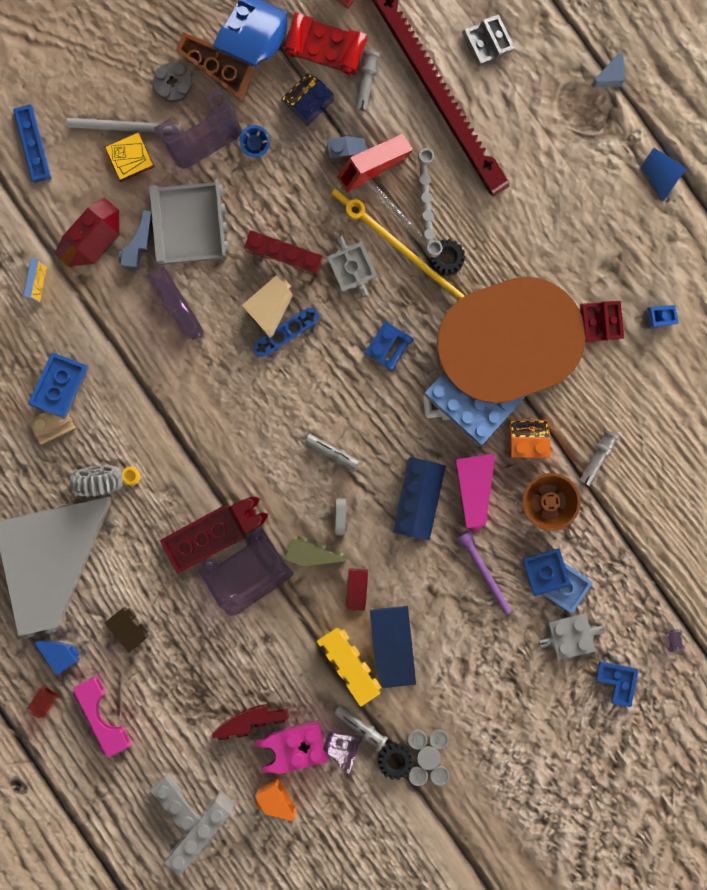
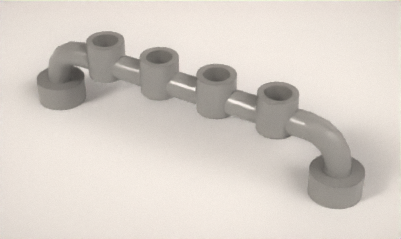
M424 148L418 154L420 178L417 181V185L421 188L422 195L419 199V204L423 207L420 221L425 227L422 240L426 243V253L434 258L440 255L443 247L439 241L433 240L436 234L432 229L434 214L430 208L432 195L429 193L428 185L431 178L427 174V165L433 161L434 153L431 149Z

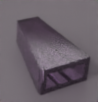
M162 266L147 275L184 336L188 340H195L200 337L204 328L169 271Z

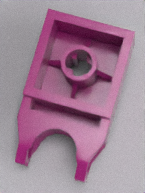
M319 720L274 731L265 738L254 742L255 747H268L276 754V758L272 762L261 767V773L281 774L328 762ZM302 742L309 745L307 749L300 747Z

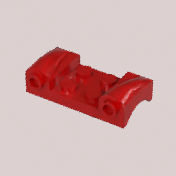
M295 12L283 49L284 53L290 57L305 59L339 70L344 74L356 76L359 62L367 43V35L350 29L348 32L313 21L312 17Z

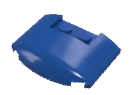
M238 0V4L225 25L221 27L213 48L256 67L259 65L258 61L262 59L267 61L281 46L287 31V12L262 0Z

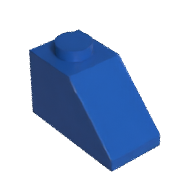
M41 639L35 643L56 675L80 660L78 650L69 643Z

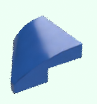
M655 147L641 165V169L649 177L651 186H654L662 202L686 169Z

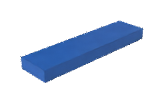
M32 104L14 108L13 111L32 182L36 183L52 179Z

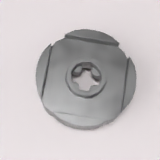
M167 63L156 69L153 84L157 94L168 102H179L191 90L192 79L188 70L182 64ZM171 78L178 80L174 87L168 84Z

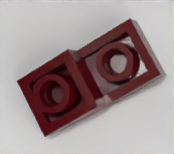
M349 568L346 610L365 611L368 569Z

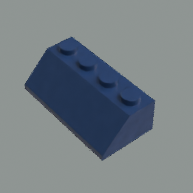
M413 457L408 458L393 533L430 540L446 465Z

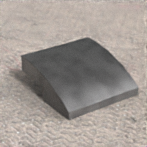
M499 14L483 20L478 25L464 29L462 32L478 67L515 49Z

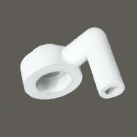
M423 396L426 418L442 417V421L451 420L440 409L432 410L431 401Z

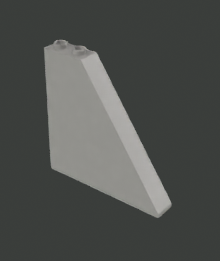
M111 497L0 521V553L18 636L25 635V638L36 636V632L44 631V634L55 632V628L61 626L111 504Z

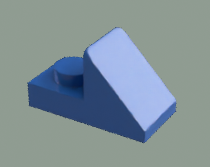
M675 305L648 307L645 310L648 329L679 324Z

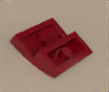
M621 301L580 304V312L583 317L586 335L585 342L624 339Z

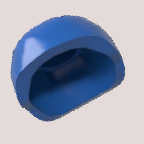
M250 125L242 131L240 146L249 157H259L268 151L269 135L263 127Z

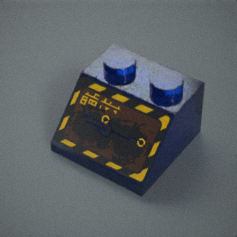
M307 73L281 98V101L308 126L334 101V93L321 80Z

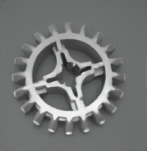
M111 465L85 467L70 475L72 493L86 497L101 496L119 490L123 482L121 470Z

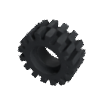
M443 239L440 242L443 247L442 252L445 250L453 252L455 255L454 262L444 264L440 259V255L434 258L430 257V262L437 273L440 272L441 275L447 274L448 276L457 273L461 269L465 260V251L462 249L461 244H457V241Z
M394 742V744L388 743L386 747L384 746L382 751L379 752L378 766L381 773L386 778L390 777L391 780H394V778H397V780H400L401 777L405 778L406 774H409L413 767V758L409 748L405 747L402 743L397 744V742ZM392 754H399L403 758V763L400 767L392 768L388 764V758Z

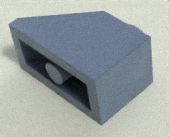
M344 136L327 140L330 164L346 162L350 157L366 151L364 138Z

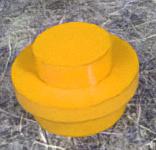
M126 467L122 471L123 483L129 486L137 484L140 480L139 470L135 467Z

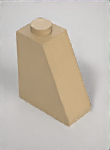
M277 275L242 305L270 338L273 336L293 296L289 290L291 285L285 279L281 280Z

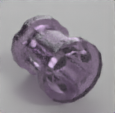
M682 629L665 632V635L668 636L669 652H678L686 649L682 642Z

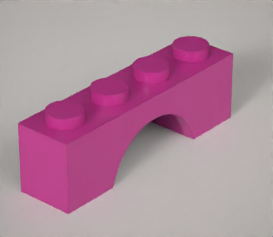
M98 675L76 685L73 688V696L77 702H80L83 708L81 709L82 714L86 720H89L91 724L90 730L93 736H97L100 742L99 748L101 752L106 754L108 758L128 748L132 743L124 727L107 724L99 713V702L106 691Z

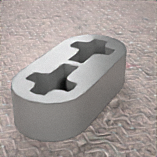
M336 499L335 535H345L346 499Z

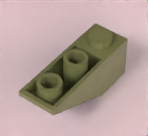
M298 535L297 538H292L284 559L303 567L345 562L347 557H344V552L336 549L333 552L326 550L327 546L317 542L315 545L308 543L309 539Z

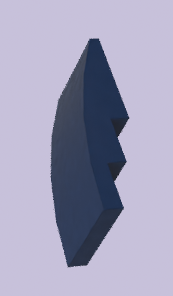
M408 606L371 609L370 620L377 681L382 688L416 685Z

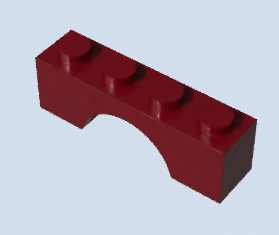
M250 230L244 246V250L247 253L282 262L300 272L315 277L318 276L323 262V255Z

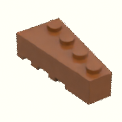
M183 32L176 49L177 52L243 102L257 66L254 67L214 49L213 44Z

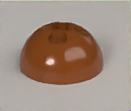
M542 474L533 479L524 491V512L530 522L540 529L547 531L561 530L575 520L580 510L581 500L577 487L569 478L561 474Z

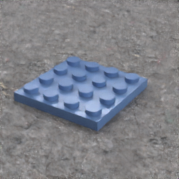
M444 372L423 394L479 446L484 444L525 398L522 397L506 403H489L475 400L466 396L456 386H453Z

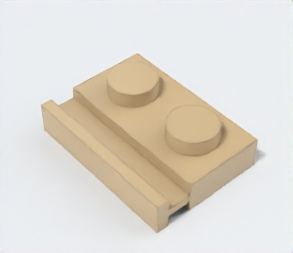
M44 412L28 420L40 445L76 429L69 413L65 419Z

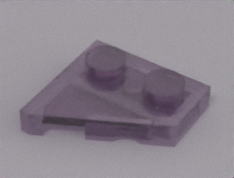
M329 731L323 750L345 772L350 773L361 737Z

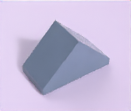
M621 51L594 79L591 84L593 87H621L625 81L624 57Z

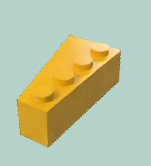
M335 628L317 640V643L320 647L324 646L327 658L336 665L335 668L338 674L347 682L346 686L361 707L381 693L379 689L382 687L376 678L372 679L369 675L371 670L366 662L362 663L358 658L360 653L355 645L351 647L347 641L350 639L344 629Z

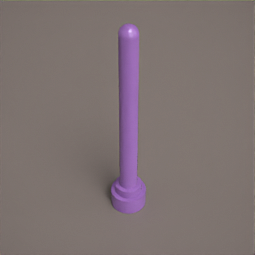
M468 530L456 537L458 543L466 547L505 614H509L511 609L473 546V536Z

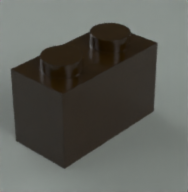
M125 606L108 619L105 624L129 653L150 635L148 634V628L136 620L137 615L135 612Z

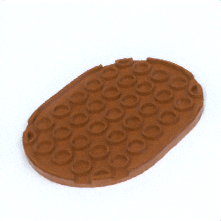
M534 277L510 279L470 293L458 300L449 309L439 327L437 339L438 359L448 380L466 396L489 403L510 402L552 387L563 381L574 371L584 352L586 340L584 321L574 300L559 286L547 280Z

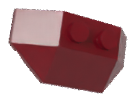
M105 197L89 206L62 236L54 254L68 267L95 264L120 236L119 209Z

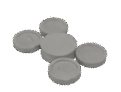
M441 729L434 730L430 735L431 745H426V734L421 730L412 731L408 736V743L413 749L419 750L417 760L420 766H415L411 769L409 773L410 782L415 786L424 785L428 780L426 770H431L430 777L432 782L438 786L445 785L449 781L450 774L446 767L439 765L441 758L437 749H443L448 745V734Z

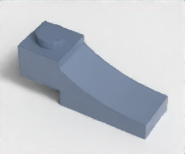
M143 210L138 231L127 247L123 246V250L119 252L118 261L125 269L139 270L141 252H149L153 226L151 211Z

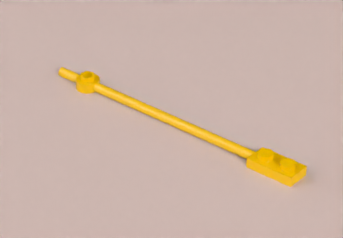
M336 188L333 190L331 195L346 206V214L350 219H361L457 300L464 297L460 291L365 213V205L362 201L358 199L350 201ZM356 208L359 212L353 213L352 209Z

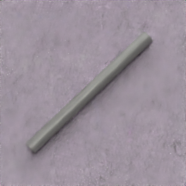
M67 118L68 128L182 134V125Z

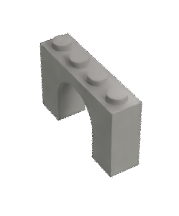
M219 791L209 803L196 825L186 836L183 835L171 849L164 864L180 876L231 815L235 802L222 791Z

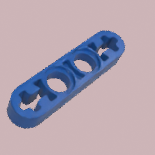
M307 308L277 327L274 334L281 333L284 336L281 343H275L273 336L270 338L268 335L257 340L253 346L255 354L259 357H266L314 326L318 322L317 311L313 308ZM306 313H314V321H305L304 324L307 326L303 328L298 318L301 317L304 320L307 317ZM292 322H296L300 326L299 330L295 333L289 331V325ZM267 338H269L270 342L275 346L272 349L270 345L265 348V353H263L262 351H257L259 349V344H262L264 346L268 343L266 341Z

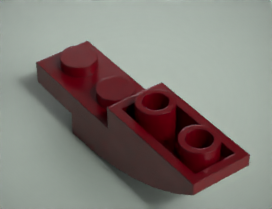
M268 704L248 708L223 722L214 730L212 738L226 740L232 735H237V738L246 737L248 733H251L253 724H255V727H262L267 722L274 721V724L285 723V720L289 718L288 708L269 711Z

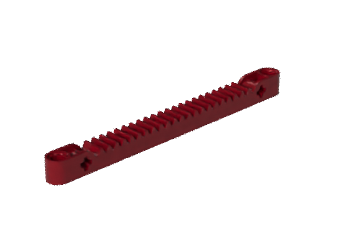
M372 0L488 193L493 197L509 188V182L497 161L491 156H484L486 148H480L482 141L476 142L478 135H473L474 128L469 129L470 122H465L466 115L461 116L462 109H457L458 102L453 103L454 96H449L451 90L446 89V83H442L443 77H438L439 71L434 70V63L430 64L431 58L426 57L427 51H422L423 44H418L419 38H414L415 31H411L410 24L407 25V18H403L402 11L397 12L398 0ZM484 164L486 167L490 166V169H483Z

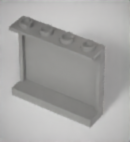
M218 179L211 183L160 188L157 185L149 186L156 262L159 265L227 258V253L230 252L229 241H225L228 227L227 222H223V215H226L225 203L221 201V196H224L223 184L220 185Z

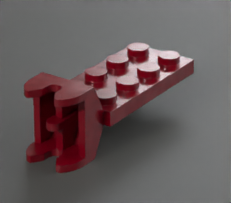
M254 496L240 500L231 506L225 504L159 540L176 573L179 574L245 538V533L262 525L267 520L268 513L260 512L256 514L254 509L261 499Z

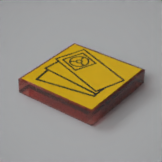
M139 131L104 146L120 182L155 168Z

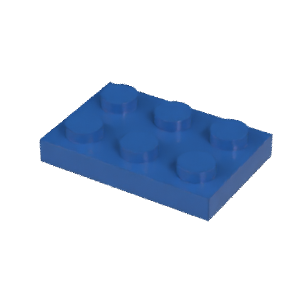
M51 353L28 402L29 406L65 419L85 377L88 366Z

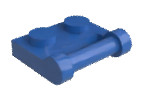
M385 321L368 346L365 354L389 370L394 371L397 361L414 339ZM397 337L401 338L402 341L390 360L384 359Z

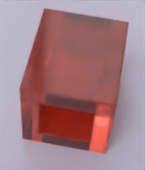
M42 686L38 689L27 709L31 710L30 713L33 716L45 718L60 695L48 687Z

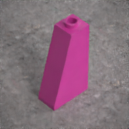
M494 454L455 460L465 528H470V531L482 530L481 526L486 525L495 460Z

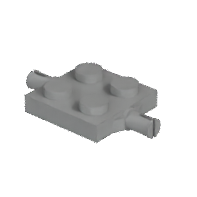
M343 236L337 237L335 240L340 249L327 257L342 293L352 288H358L361 298L369 295L365 284L377 278L374 267L362 241L355 245L347 246Z
M586 614L548 622L550 638L539 640L540 648L552 645L557 660L595 652L594 635L604 634V630H600L604 628L602 625L591 628Z

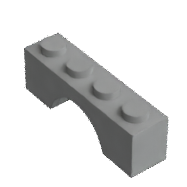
M168 773L150 789L186 836L201 817L188 805L175 780ZM216 833L207 842V844L214 840Z

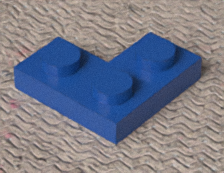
M599 661L596 680L614 684L611 703L632 707L639 669Z

